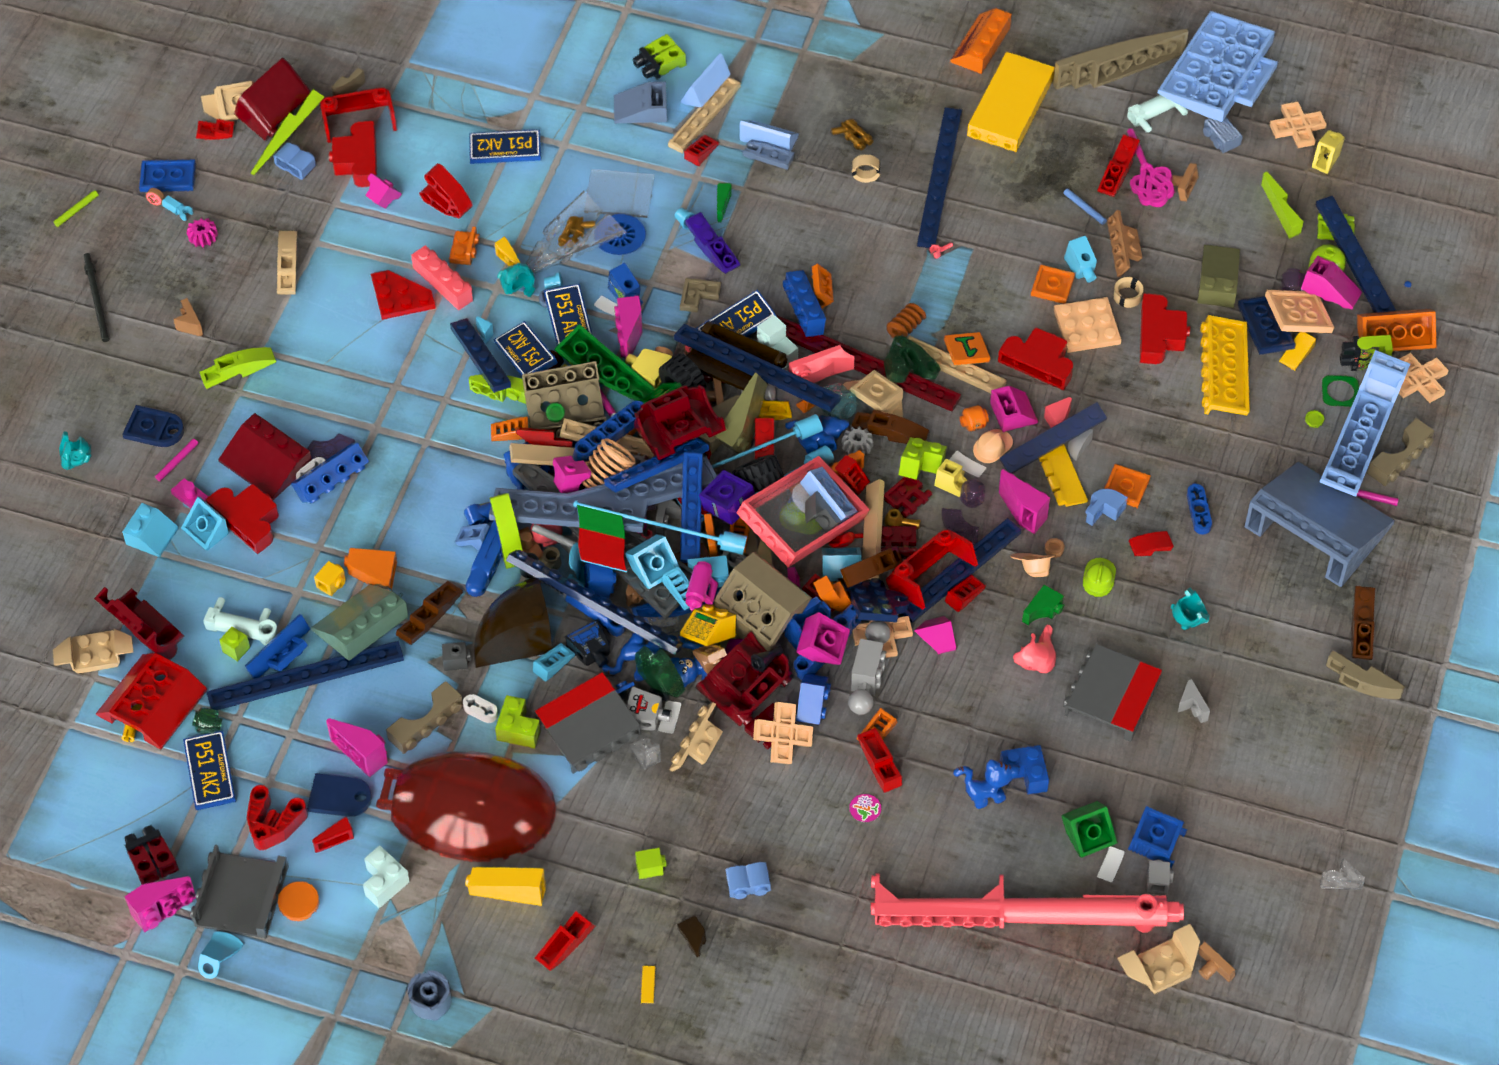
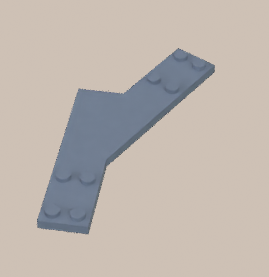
M703 457L702 491L717 477L707 457ZM683 463L616 493L606 487L605 484L568 494L496 488L494 496L505 493L509 494L516 522L579 527L577 507L575 508L573 505L575 500H578L579 503L645 519L648 506L682 497ZM492 507L489 512V520H495ZM622 517L624 531L643 533L644 522Z

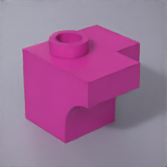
M372 173L367 178L370 182V188L365 196L385 209L393 200L399 199L402 194L387 179L382 180Z
M572 456L556 457L553 459L552 464L555 470L553 482L560 493L579 491L580 484L591 476V471L584 460L574 461Z

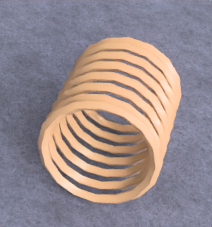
M608 438L602 439L601 444L597 445V450H594L593 455L589 456V461L585 462L591 471L590 478L586 479L590 485L585 481L582 484L586 488L597 486L594 482L598 485L604 484V481L594 474L596 473L604 479L608 478L599 468L605 470L611 476L617 474L604 463L610 465L618 473L624 471V469L614 464L606 456L616 461L625 470L633 467L636 463L635 458L617 442ZM605 442L613 444L614 446L622 450L625 454H627V456H625L617 449L607 445Z

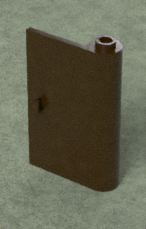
M707 321L702 328V332L775 366L784 368L787 364L786 353L711 321ZM692 349L686 355L697 365L703 374L740 390H744L752 378L751 375L695 349Z

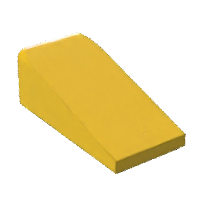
M506 237L495 242L496 255L508 266L520 263Z
M1305 332L1298 333L1294 339L1295 349L1286 350L1279 362L1293 370L1297 369L1315 347L1316 339Z
M763 401L758 418H774V420L791 418L789 401Z

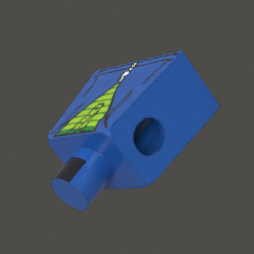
M625 263L609 271L608 289L616 299L640 296L641 287Z

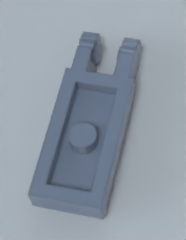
M749 141L746 145L748 149H744L742 153L751 160L755 159L788 170L794 158V152L755 141Z

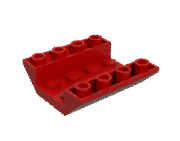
M157 653L142 654L96 712V715L112 724L117 719L141 732L146 742L162 749L206 693L207 688L188 669ZM158 675L166 676L165 679L161 681L156 680V677ZM142 705L140 710H132L133 706Z

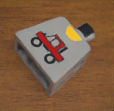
M632 687L627 707L639 723L641 730H656L659 720L670 722L672 710L662 708V698L660 696Z

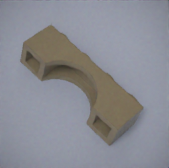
M1416 418L1404 430L1402 441L1406 449L1395 454L1381 452L1370 463L1367 474L1384 486L1390 481L1394 482L1398 478L1399 473L1402 470L1405 471L1413 459L1416 460L1421 455L1425 447L1429 448L1434 441L1432 438L1434 430Z
M446 681L431 692L433 706L426 716L416 720H408L401 717L386 729L388 740L403 754L408 750L414 749L419 741L427 738L436 727L443 725L447 718L453 713L459 712L462 708V695Z

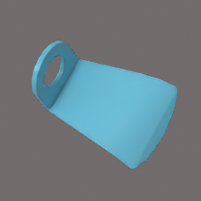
M576 542L570 550L569 565L576 573V578L585 583L584 566L580 559L578 543Z
M214 932L211 940L200 954L198 969L201 975L208 979L216 977L219 972L220 963L236 954L244 944L240 939L229 933ZM205 963L213 966V973H207L204 970L203 966Z

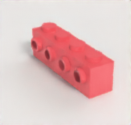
M425 245L411 254L413 269L457 310L462 309L473 301L472 287L469 282L462 280L458 272L453 271L445 260H441L434 250H430Z

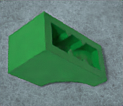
M1043 585L1023 611L1022 622L1029 626L1039 618L1053 619L1064 608V595Z

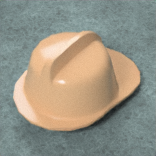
M1001 429L985 432L973 447L974 456L983 463L997 461L1012 447V436L1008 432H1002Z
M1015 553L1011 554L1010 557L1022 560L1024 570L1030 576L1045 577L1049 575L1050 561L1055 555Z

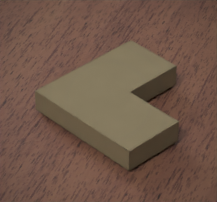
M685 278L680 310L698 312L701 298L719 300L721 282Z

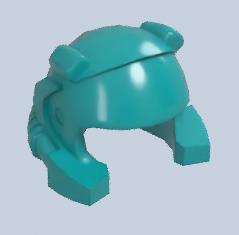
M517 263L508 266L504 270H500L497 275L507 295L517 292L523 286L525 287L523 293L528 297H531L535 291V276L526 264Z
M63 432L59 446L62 468L69 470L88 463L91 458V444L83 437H79L78 440L72 442L68 438V432Z
M1191 587L1184 591L1186 596L1178 600L1176 604L1171 605L1174 619L1182 625L1181 628L1184 630L1208 623L1210 615L1198 593L1192 590Z

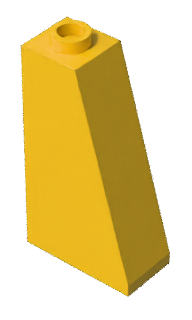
M472 867L471 875L467 874L465 886L469 889V895L542 906L546 890L544 869Z

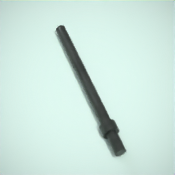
M86 253L83 255L85 261L84 270L85 274L88 275L101 338L103 342H108L109 335L95 277L96 268L92 263L91 255Z

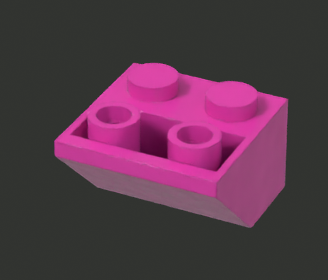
M1011 386L991 390L990 404L1002 432L1038 423L1026 392Z

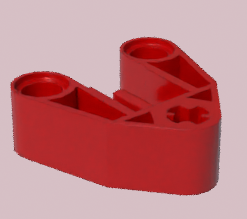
M437 163L424 175L428 185L419 195L425 203L443 214L455 218H461L473 206L463 187L443 165Z
M264 785L253 787L250 793L246 818L256 849L267 850L287 840L307 819L308 812L303 799H291L281 815L274 809L269 810L267 813L271 806L268 788Z

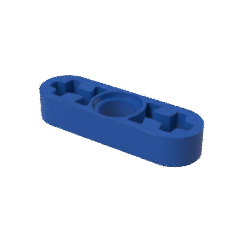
M1191 484L1187 490V501L1193 527L1198 534L1204 535L1210 532L1212 526L1205 490L1200 484ZM1193 491H1196V493L1199 494L1197 500H1195L1196 496L1195 493H1193ZM1201 506L1204 508V511L1197 512L1194 507ZM1202 518L1203 524L1206 525V527H1202V524H1200Z

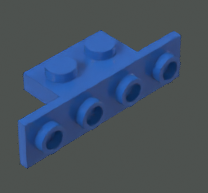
M301 614L292 620L245 665L253 679L261 677L269 668L281 672L289 666L290 662L301 655L308 646L305 640L301 638L310 630V627Z

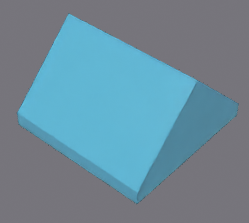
M197 497L181 529L205 550H209L226 537L229 532L225 518L201 497Z

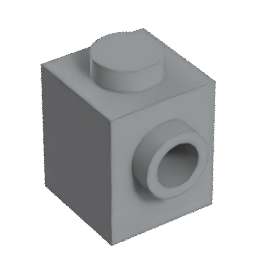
M1163 860L1149 861L1147 892L1168 894L1169 885L1173 883L1174 871L1170 870V862H1164Z

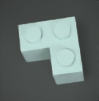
M772 315L757 326L758 342L786 353L788 361L782 369L788 367L789 362L798 359V347L786 337V325L775 315Z
M379 845L364 858L366 868L373 876L363 884L365 896L378 908H381L410 881L408 871Z

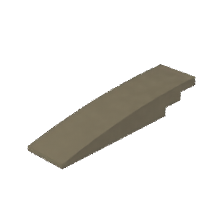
M1184 29L1131 39L1059 60L1055 65L1053 86L1056 90L1071 84L1075 89L1088 84L1096 88L1178 58L1186 49L1189 31Z

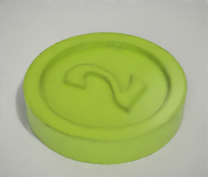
M1316 410L1309 411L1306 414L1305 422L1310 427L1318 428L1324 423V415Z

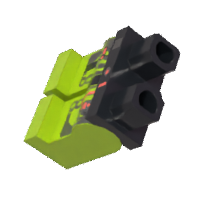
M665 34L645 47L639 48V54L633 58V64L636 68L645 66L642 68V74L646 79L652 76L659 79L661 75L667 74L678 66L680 68L686 66V56L672 38Z
M1391 335L1364 336L1361 338L1353 336L1352 342H1343L1342 353H1340L1341 366H1351V371H1357V369L1364 370L1368 368L1375 350L1392 356Z

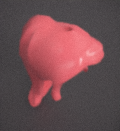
M1046 625L1038 643H1035L1036 636L1032 633L1030 643L1025 647H1021L1020 652L1014 653V662L1026 670L1038 671L1040 673L1051 672L1056 663V651L1051 641L1053 628L1050 625Z

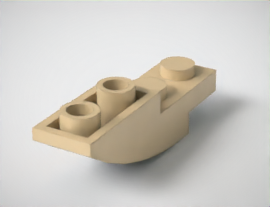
M279 231L277 294L296 295L297 231Z

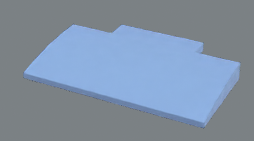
M1210 11L1158 89V94L1189 110L1223 122L1235 102L1252 107L1277 68L1278 61L1264 57L1273 43L1275 31Z

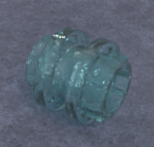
M841 383L826 385L825 389L840 395V402L831 412L822 408L821 410L828 413L829 416H835L842 420L852 417L857 409L855 394L847 390Z

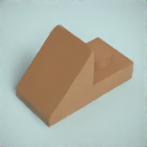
M188 298L181 300L182 308H180L182 316L174 318L176 330L202 336L201 324Z
M714 644L710 646L704 645L693 650L694 656L707 674L722 660V657L727 655L723 647Z

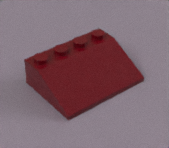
M254 413L240 426L218 461L248 483L254 484L264 494L268 493L274 500L290 483L296 480V473L311 461V455L308 449Z

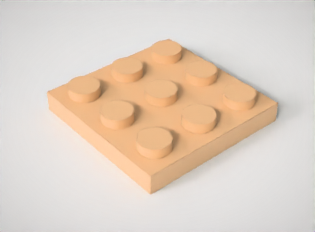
M1266 291L1265 297L1281 331L1333 332L1334 326L1319 296L1308 294L1306 291Z
M1108 297L1054 305V312L1062 338L1067 340V353L1121 344V337Z

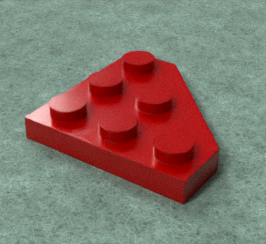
M390 270L371 273L382 320L436 309L430 289Z

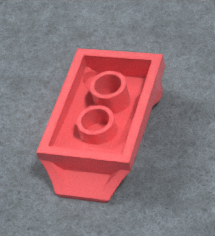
M840 345L789 362V372L812 383L819 382L832 375L854 370V356L845 352Z

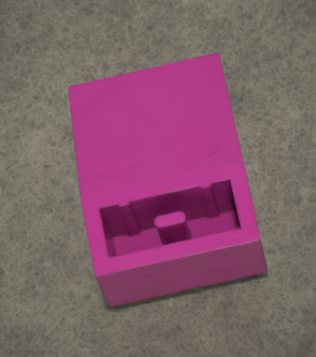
M1317 256L1311 264L1301 287L1308 294L1317 295L1325 301H1332L1343 308L1351 310L1362 294V291L1334 262Z
M639 296L617 298V306H614L620 355L625 360L628 354L633 355L643 333Z
M1002 469L999 484L1000 496L1017 523L1035 534L1048 518L1050 497L1046 493L1033 488L1029 483L1018 479L1014 474Z
M187 876L143 884L124 897L131 916L142 930L146 932L157 927L164 919L172 917L183 906L191 904L196 898L191 878Z

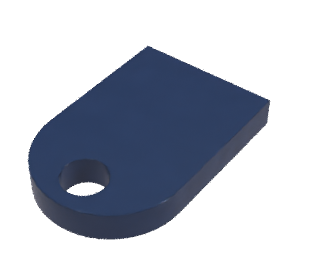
M136 405L122 435L123 439L158 447H169L181 440L184 434L182 420L173 413ZM173 429L178 430L175 434L169 433Z
M315 773L307 811L347 817L358 816L365 812L371 804L372 795L370 787L359 778ZM365 795L366 799L359 802L356 800V797Z

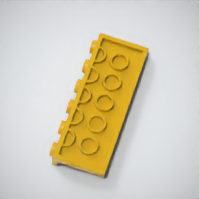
M1208 315L1200 327V332L1203 334L1200 346L1203 347L1201 362H1203L1201 391L1204 392L1202 399L1204 414L1208 415L1211 409L1247 416L1250 412L1247 322Z

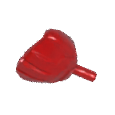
M849 531L831 540L829 546L837 549L845 548L855 538H863V533L854 534L852 531Z

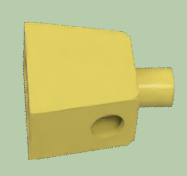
M1328 130L1320 139L1312 168L1326 174L1329 173L1342 149L1344 136L1341 133Z
M643 349L638 357L628 354L625 363L630 365L637 374L656 389L662 383L659 376V368L670 360L672 356Z

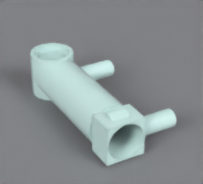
M1159 95L1140 105L1135 104L1129 107L1127 118L1135 127L1141 125L1146 132H1150L1152 127L1146 120L1174 107L1182 115H1186L1188 110Z
M222 597L217 599L214 608L209 607L203 620L206 630L227 632L232 626L246 634L248 638L259 640L265 646L278 635L276 623L268 619L271 613L270 609L264 608L259 620L222 612L221 610L225 603V599Z

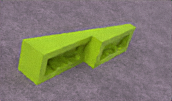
M1268 172L1263 173L1261 185L1289 239L1300 234L1303 221L1287 204L1288 194Z

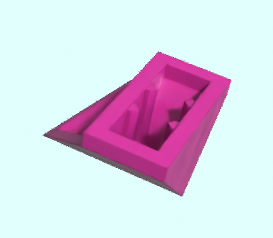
M945 616L926 620L914 630L937 654L956 650L952 623Z

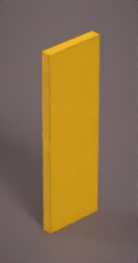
M643 966L641 1003H654L655 966Z

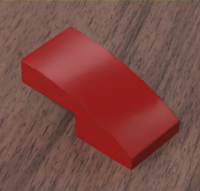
M217 119L216 123L198 120L196 138L207 140L231 138L234 122Z
M1167 531L1147 533L1129 539V544L1135 556H1151L1154 551H1171L1174 547Z

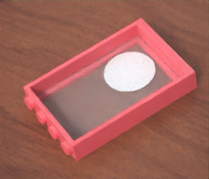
M817 456L743 501L737 514L789 568L862 522L870 509L824 460ZM820 467L826 470L858 511L827 533L815 519L808 523L805 522V502L810 498V495L800 484L809 471Z

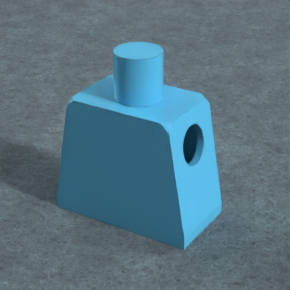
M1086 235L1069 241L1064 256L1069 268L1075 273L1077 279L1085 277L1088 283L1094 281L1097 278L1094 273L1097 260Z

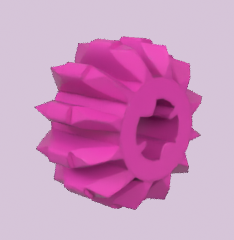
M201 217L198 221L194 219L193 223H189L186 231L189 242L196 247L199 245L203 248L205 245L211 246V242H216V237L218 236L216 225L209 218L203 220Z

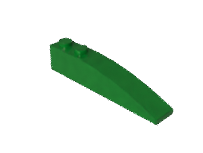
M580 324L554 349L571 365L596 361L599 383L634 401L641 400L655 389Z

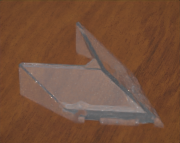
M583 191L544 228L542 232L544 237L541 241H537L526 264L535 274L574 259L627 232L607 213L594 227L584 229L585 234L583 237L579 236L577 238L579 240L577 243L569 240L564 246H559L558 238L562 235L569 217H583V221H595L596 223L602 212L600 207Z

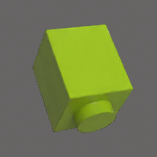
M232 626L219 640L222 652L236 661H239L250 649L247 635Z
M660 848L635 852L639 879L663 875L666 859L665 855L660 854Z

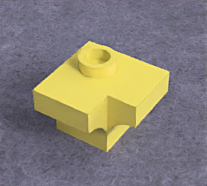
M945 459L937 470L934 486L960 497L968 487L969 480L964 477L965 471L962 470L963 466Z

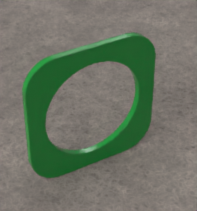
M1325 376L1322 380L1324 403L1330 406L1352 407L1359 390L1358 380L1351 376ZM1334 381H1345L1353 387L1354 395L1350 400L1337 401L1329 396L1327 387Z

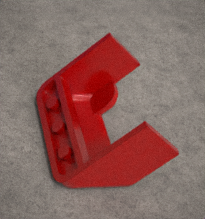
M376 88L322 99L320 108L327 143H331L326 116L388 106L393 131H397L389 90L386 88Z
M942 530L886 578L888 588L906 595L908 601L923 610L926 607L921 589L913 580L948 552L976 567L978 562L973 543L951 530Z

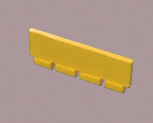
M1064 444L1039 458L1059 506L1066 505L1068 507L1088 502Z

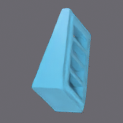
M676 567L663 575V584L681 607L686 610L690 608L686 601L683 600L686 598V592L682 594L680 592L688 589L689 580L683 571Z
M560 643L534 661L533 672L546 682L575 656V653Z

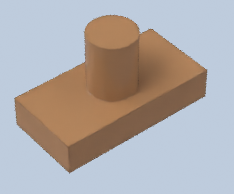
M1190 163L1184 176L1172 175L1173 186H1178L1180 201L1187 202L1199 177L1197 164Z
M713 378L714 391H707L706 395L709 402H716V405L724 402L722 385L720 380Z
M529 527L518 530L522 550L525 553H533L540 559L543 556V552L538 543L532 539Z
M1206 942L1199 946V955L1207 962L1199 970L1200 975L1208 980L1217 971L1230 982L1235 977V969Z

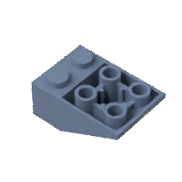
M647 82L614 95V124L667 122L666 82Z

